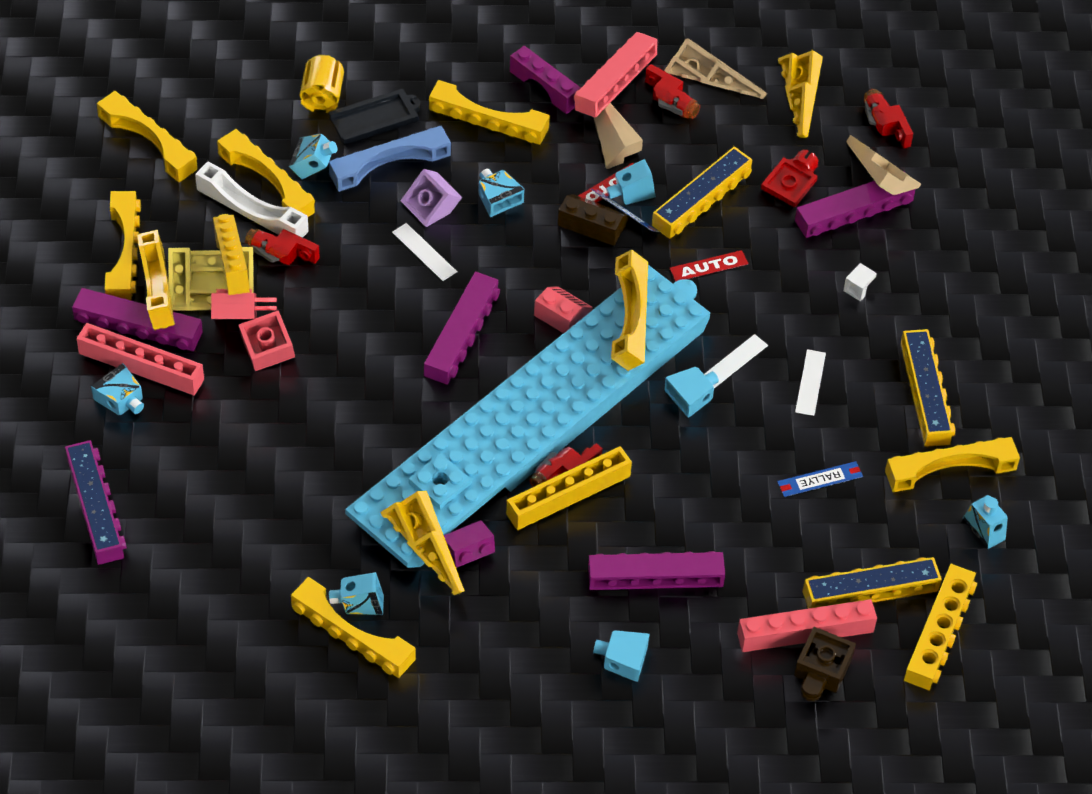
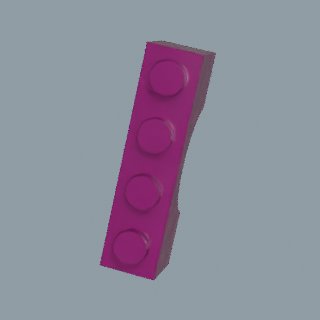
M526 46L521 47L510 55V72L523 82L529 78L539 82L548 92L552 104L565 114L575 108L574 95L581 87Z

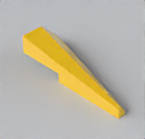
M813 50L799 56L790 53L778 58V62L782 65L783 69L781 74L786 81L785 90L790 109L794 113L793 121L798 128L797 136L800 138L808 137L823 56Z
M417 491L403 501L395 502L380 512L384 518H387L393 524L394 530L403 535L408 541L407 544L428 567H432L438 574V578L452 589L453 595L464 592L427 491Z

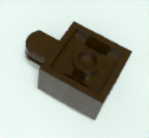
M813 627L797 661L794 674L795 677L803 680L800 690L804 699L817 701L824 689L837 693L853 658L856 643Z

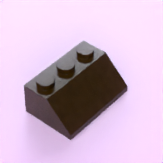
M575 194L567 195L558 210V226L613 246L630 218L625 212Z

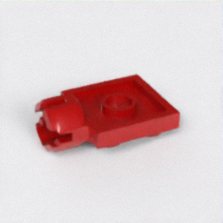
M804 149L799 151L791 160L783 157L761 184V189L796 207L817 181L818 176L813 173L818 167L817 157L811 153L806 159L805 155L809 151Z

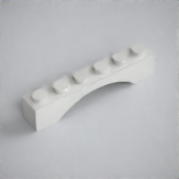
M209 161L195 174L198 191L279 235L285 229L302 238L308 233L307 215L292 207L274 206L259 200L240 187L225 170Z

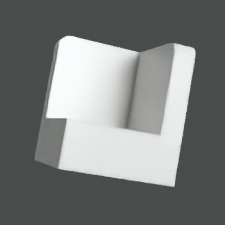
M860 263L846 277L843 291L861 301L865 297L867 286L876 277V273Z

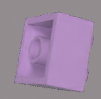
M423 169L401 199V202L424 226L428 227L450 214L462 197L438 172Z

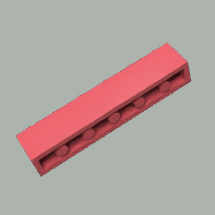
M636 32L586 81L585 85L576 91L574 95L575 110L596 118L657 55V39Z
M86 323L77 337L79 354L114 367H118L123 363L133 374L195 396L204 381L203 364Z
M870 599L740 619L737 635L742 652L806 643L813 627L839 637L873 633L877 616Z

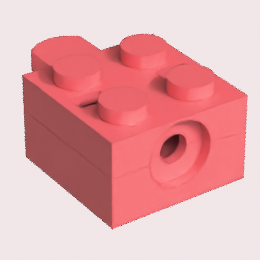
M216 289V293H211V319L257 318V311H277V306H257V302H277V298H257V294L252 293V289H250V293L228 295L227 289Z

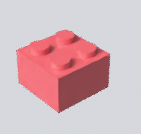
M279 310L238 325L255 371L295 357L293 345Z

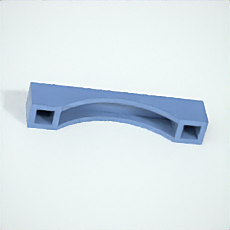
M442 126L430 128L329 161V175L339 192L357 186L370 171L391 161L423 159L433 162L451 156V142Z

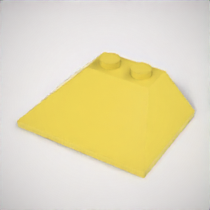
M242 247L247 266L249 289H252V293H254L253 247ZM168 248L169 289L173 311H211V293H216V289H227L220 250L191 251L190 248Z

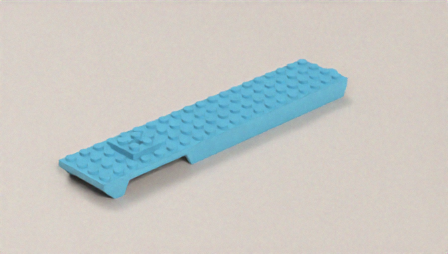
M648 265L645 362L627 371L611 359L612 341L620 337L625 317L622 288H619L347 507L345 514L407 568L421 567L424 561L407 544L408 541L400 532H396L393 524L387 518H384L380 512L395 502L403 501L417 491H427L442 533L446 535L503 488L508 489L510 492L535 472L536 468L551 452L558 453L704 332L710 318V312L693 300L697 294L695 283L687 279L671 283Z

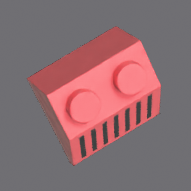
M547 287L535 300L534 316L560 332L565 333L590 313L593 307L560 287Z

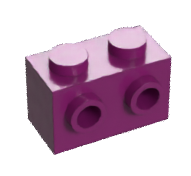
M482 520L444 535L456 568L495 552L494 535Z

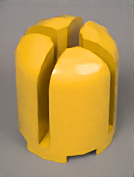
M317 55L306 63L300 91L301 104L306 109L314 112V109H321L329 113L338 107L344 76V69L339 61L328 55Z

